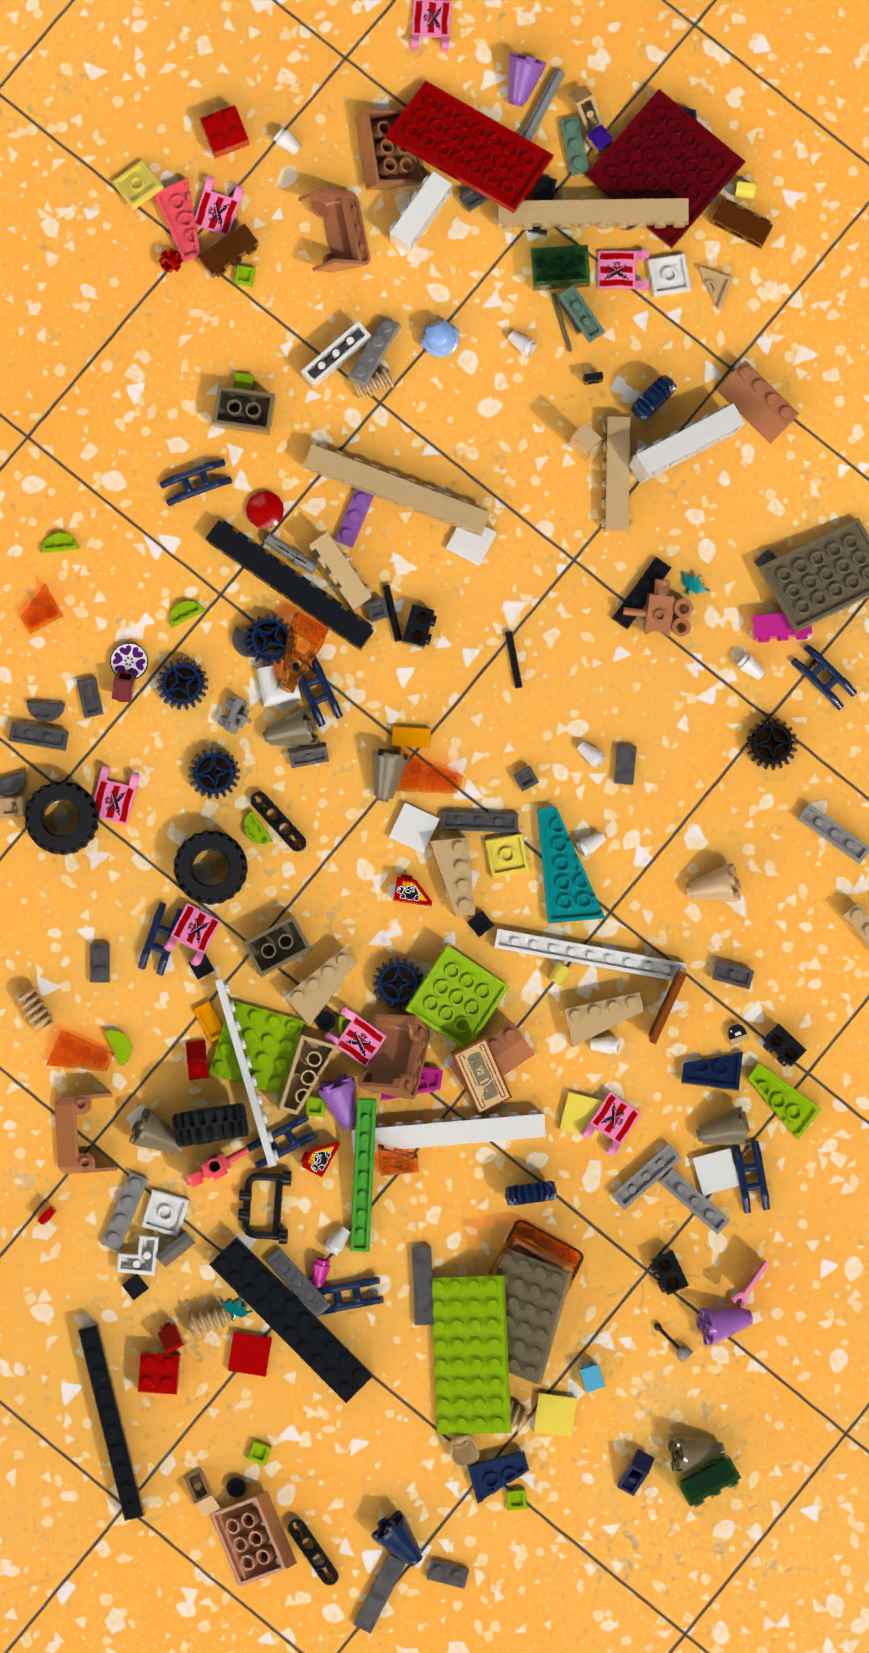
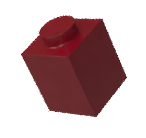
M117 671L111 699L119 702H131L136 680L135 673Z

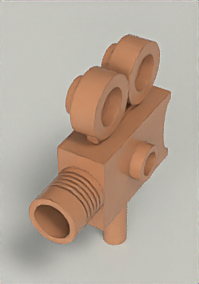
M655 579L654 593L647 594L646 609L628 607L623 609V615L645 617L644 634L657 631L669 637L670 630H672L675 635L682 637L686 636L691 629V624L685 617L690 616L693 612V604L686 598H679L674 603V596L669 595L670 580ZM681 604H685L686 606L685 610L680 611L679 609ZM673 611H674L675 614L678 615L679 617L675 618V619L672 621V619H673ZM679 623H683L681 630L677 629Z

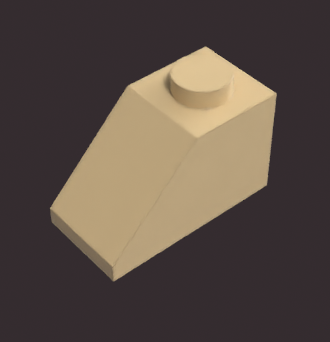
M585 85L568 93L572 106L587 133L593 131L600 124L604 125L594 96Z
M201 1468L184 1477L192 1499L202 1517L220 1509L216 1496Z

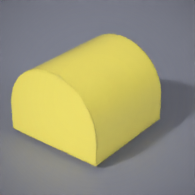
M738 181L736 183L735 197L754 199L756 184Z
M557 962L548 979L561 987L571 971L568 967Z

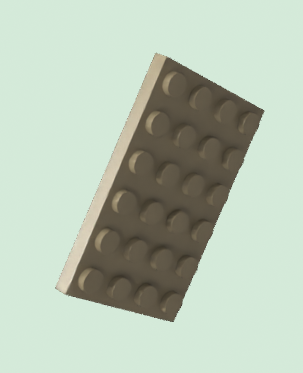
M859 518L758 568L794 633L800 632L869 597V535Z
M504 1247L496 1276H505L509 1373L535 1384H541L572 1272L509 1247Z

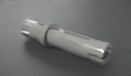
M269 534L264 541L265 545H268L279 554L294 562L295 566L299 565L311 574L316 570L318 563L313 562L304 556L305 553L302 551L298 552L272 534ZM276 544H278V545H280L281 547H283L284 549L288 550L289 553H287V552L284 551L283 549H281V548H279L278 546H276ZM293 554H294L295 556H297L298 558L302 559L303 561H305L306 564L303 563L302 561L298 560L297 558H295V557L293 556Z

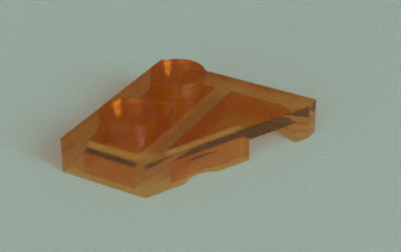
M46 583L42 585L41 590L21 615V619L29 634L63 617Z
M378 1144L380 1176L419 1172L417 1153L406 1152L398 1148L389 1150L385 1149L384 1145Z

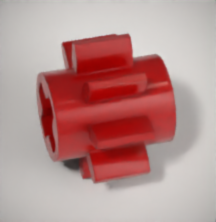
M170 249L168 252L164 250L161 253V258L158 262L164 271L171 273L175 270L177 272L181 268L183 259H181L178 251Z

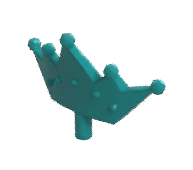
M681 572L683 574V585L689 588L685 593L686 595H689L691 591L696 594L706 591L710 592L709 589H703L704 583L699 585L701 574L691 579V574L686 577L684 572Z
M241 1297L234 1304L232 1299L228 1303L221 1299L227 1312L233 1314L232 1321H235L236 1316L242 1318L248 1313L253 1312V1310H247V1305H244L242 1308Z

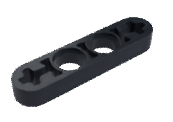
M255 792L251 796L252 806L293 851H303L306 847L304 836L265 793ZM256 796H263V802L266 806L268 803L271 804V806L267 807L263 813L260 811L261 809H263L262 805L255 804ZM271 809L276 810L278 813L275 820L267 818V812ZM286 823L290 826L291 830L288 834L280 832L279 828L282 824ZM294 831L297 833L294 835V837L297 840H303L301 842V848H299L298 846L293 847L294 841L291 838L289 841H287L286 839L290 837Z
M299 1518L292 1519L288 1525L289 1533L322 1582L326 1585H334L339 1577L338 1571L305 1522ZM295 1522L296 1524H302L300 1528L302 1533L308 1532L300 1540L297 1539L300 1536L299 1532L292 1530L294 1527L293 1523ZM310 1538L313 1540L314 1545L311 1549L303 1547L302 1542L304 1539ZM320 1554L324 1557L325 1561L322 1565L314 1563L313 1558L315 1555ZM327 1563L330 1565V1567H327L329 1573H335V1575L333 1576V1581H331L330 1579H325L326 1573L324 1570L321 1573L319 1571V1569L324 1568L327 1565Z

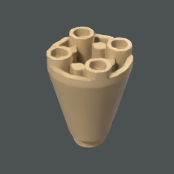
M734 863L719 867L687 884L686 888L689 899L726 902L739 901L741 886L739 879L735 880L736 868Z

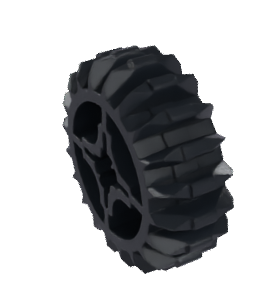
M769 718L768 725H766L764 720H761L762 727L756 723L754 727L757 731L750 729L749 732L753 737L747 736L746 740L752 743L746 744V748H752V750L748 751L747 754L751 755L754 753L755 756L751 759L752 762L756 759L760 760L757 763L758 767L763 762L765 763L764 769H767L769 764H771V770H775V764L781 769L783 767L782 761L788 765L789 760L787 757L789 759L794 758V755L790 752H797V749L792 747V745H797L798 741L791 740L796 737V734H789L792 727L786 730L784 728L787 724L786 722L779 726V719H776L775 724H773L772 718ZM768 729L767 740L756 742L758 735ZM774 730L781 732L786 740L777 739ZM770 739L773 741V743L778 744L777 746L773 747V750L771 749L770 745H765L766 743L770 742ZM787 746L785 754L776 759L777 748ZM757 748L767 750L770 759L763 757Z

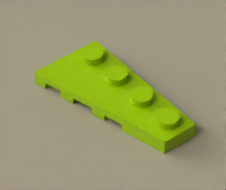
M760 1063L757 1064L747 1078L796 1139L799 1140L821 1108Z

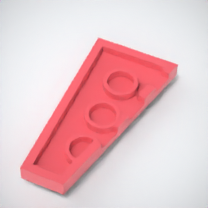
M186 178L162 189L154 195L184 263L201 255L189 181Z

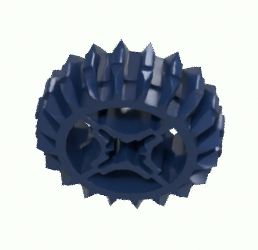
M662 375L634 402L631 411L641 421L647 420L670 398L677 385L667 375Z
M266 614L265 620L262 616H258V621L253 619L251 621L252 625H248L246 628L248 631L244 633L246 639H244L243 643L248 644L245 650L252 651L249 657L255 655V662L262 659V665L269 661V665L272 666L274 660L277 664H280L281 659L285 661L287 655H291V648L295 646L292 643L295 640V636H291L293 629L287 630L289 623L283 625L284 619L280 618L277 621L276 615H273L272 619H270L269 614ZM262 627H273L271 631L259 630ZM278 631H279V632L282 634V636H283L284 645H283V644L281 643V641L277 638V632H278ZM272 634H274L273 637H272V641H271L270 643H268L267 646H265V644H266V642H267L266 640H267ZM254 635L258 637L257 639L259 641H261V649L257 647L254 640ZM268 649L280 650L273 654L265 653Z
M177 659L178 665L175 666L170 661V669L166 665L163 667L166 674L159 672V675L164 678L157 679V683L162 684V686L157 687V690H164V692L159 694L160 698L167 696L164 703L167 704L171 700V708L178 704V710H181L182 705H184L185 710H188L189 703L195 708L194 701L197 700L201 703L202 700L199 696L206 697V693L202 692V689L208 690V686L203 685V683L208 682V678H201L206 675V672L202 671L199 673L202 667L198 665L194 668L195 661L188 665V659H184V664H181L180 659ZM179 670H189L195 675L183 677ZM174 673L176 682L167 689L168 679ZM178 676L184 682L185 680L187 681L185 684L187 692L182 687L178 688L180 685ZM198 680L197 691L192 696L189 688L194 681ZM182 692L187 699H177L170 694Z
M210 748V754L208 755L206 750H202L204 757L197 754L196 757L199 761H191L196 766L195 768L189 767V771L194 772V774L188 775L189 778H195L190 784L191 786L198 784L195 791L198 792L202 789V797L207 792L208 799L212 798V794H215V798L219 799L218 793H222V796L225 798V790L232 793L233 790L230 786H238L233 782V780H240V777L235 775V773L240 772V769H234L238 762L231 763L234 756L231 755L227 758L228 751L226 750L221 755V748L217 749V753H214L213 748ZM216 758L225 761L230 769L218 768ZM210 759L209 769L199 772L201 765ZM213 764L216 771H220V774L216 775V783L212 775L209 776V773H212ZM230 775L228 782L219 788L220 778ZM199 778L210 779L213 789L205 787Z
M396 957L395 964H393L392 959H388L389 966L383 962L382 966L385 969L383 971L380 968L376 969L381 974L380 976L373 975V978L378 979V982H373L372 985L379 987V989L374 990V993H381L377 997L378 1000H381L383 997L385 998L383 1001L384 1006L389 1001L391 1002V1009L394 1007V1003H396L397 1009L400 1010V1004L404 1003V1007H406L407 1001H410L418 985L422 982L418 981V978L423 977V974L416 975L415 972L419 970V967L412 969L411 967L414 962L411 961L408 966L406 965V958L403 959L402 964L399 963V957ZM395 968V977L392 980L382 981L384 975L389 970ZM401 968L408 970L414 980L402 978ZM397 974H399L401 981L403 980L404 983H408L400 986L399 994L397 988H395L396 986L388 984L396 982ZM414 986L412 993L402 999V989ZM383 987H392L396 992V999L389 997L384 992Z
M553 1181L508 1186L505 1189V1200L509 1206L551 1201L557 1198V1189Z

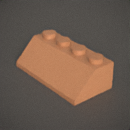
M746 360L717 390L730 405L734 404L740 415L770 444L799 415Z
M514 1022L488 1039L503 1076L534 1055ZM452 1063L449 1067L466 1090L455 1063Z

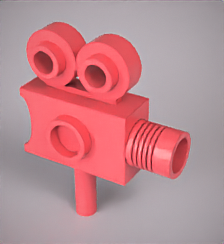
M244 1147L227 1157L225 1154L219 1156L214 1154L206 1158V1163L200 1165L203 1171L200 1170L184 1180L187 1186L192 1185V1187L202 1184L205 1177L217 1180L228 1174L227 1170L232 1168L230 1163L250 1152L247 1147ZM218 1161L220 1170L213 1172L210 1165Z

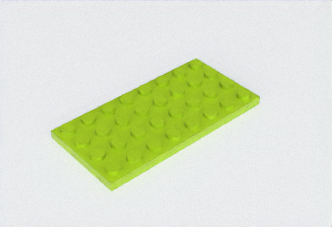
M505 1276L432 1278L434 1317L432 1329L437 1434L512 1433Z

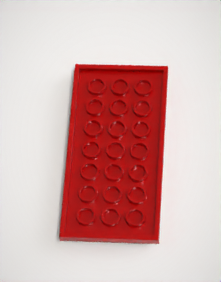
M426 80L385 136V139L512 213L517 211L554 158L552 153Z

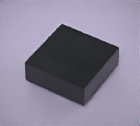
M603 372L583 375L584 385L603 382Z
M483 910L467 922L479 938L494 926Z
M204 954L201 963L197 966L189 962L198 980L215 971L206 954Z
M135 1274L122 1285L133 1300L149 1289L139 1274Z

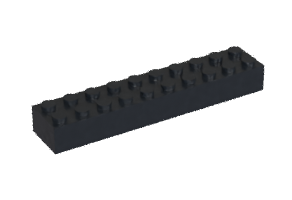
M238 1237L209 1264L345 1403L374 1376Z

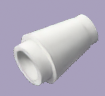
M283 127L273 138L276 141L275 144L294 155L301 148V145L288 129L285 130Z
M515 330L508 337V340L522 355L530 356L537 346L533 339Z
M745 653L736 663L739 666V670L757 680L765 673L751 654Z
M585 741L577 748L591 767L598 768L606 758L603 751Z
M598 832L580 839L576 846L582 856H590L606 839L602 832Z
M614 1035L595 1039L591 1038L590 1048L591 1050L613 1055V1053H618L619 1038L614 1037Z
M341 1226L325 1242L324 1248L334 1256H337L338 1253L342 1252L350 1232Z

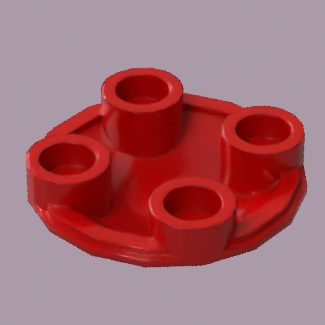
M262 491L250 498L247 503L246 512L248 519L255 527L266 529L274 527L283 519L284 507L281 499L276 494Z

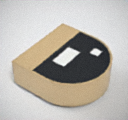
M733 1024L728 1028L727 1037L731 1046L749 1040L747 1031L741 1024Z

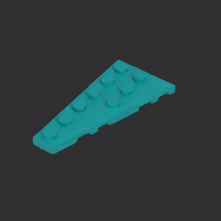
M557 807L537 809L548 924L605 919Z

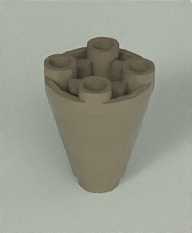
M145 1108L140 1118L142 1119L140 1122L136 1121L131 1131L133 1134L129 1142L148 1149L179 1154L184 1146L179 1147L176 1144L174 1130L156 1113Z
M674 1435L673 1439L668 1441L669 1452H672L673 1459L671 1460V1469L679 1474L687 1473L724 1457V1445L716 1440Z

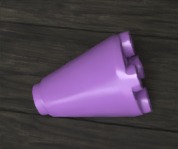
M510 52L508 59V104L523 107L545 69V61Z
M343 1073L337 1075L336 1080L330 1082L325 1080L318 1083L319 1095L339 1125L344 1130L355 1127L357 1099L354 1077Z
M705 1306L699 1308L700 1318L696 1319L698 1330H702L705 1346L716 1344L753 1323L751 1311L744 1308Z

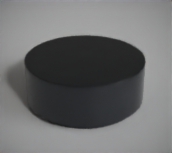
M324 1011L318 1015L316 1022L321 1030L329 1031L335 1026L336 1019L331 1012Z
M238 1477L230 1479L226 1486L227 1493L235 1498L242 1496L246 1490L245 1482Z

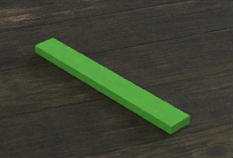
M357 1097L350 1251L356 1252L370 1251L377 1098Z

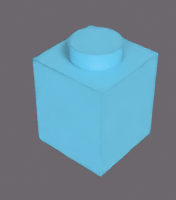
M593 1361L582 1364L583 1368L579 1369L585 1391L590 1392L605 1387L599 1365L594 1364Z

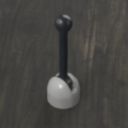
M660 1323L654 1325V1329L660 1331L677 1349L676 1355L682 1363L693 1353L689 1347L679 1346L662 1329Z

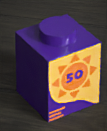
M600 124L586 135L585 142L598 156L612 144L613 138Z

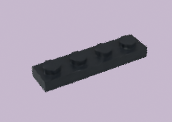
M656 557L612 617V620L628 630L637 616L623 615L624 607L643 609L647 602V594L654 593L655 579H664L671 570V567Z

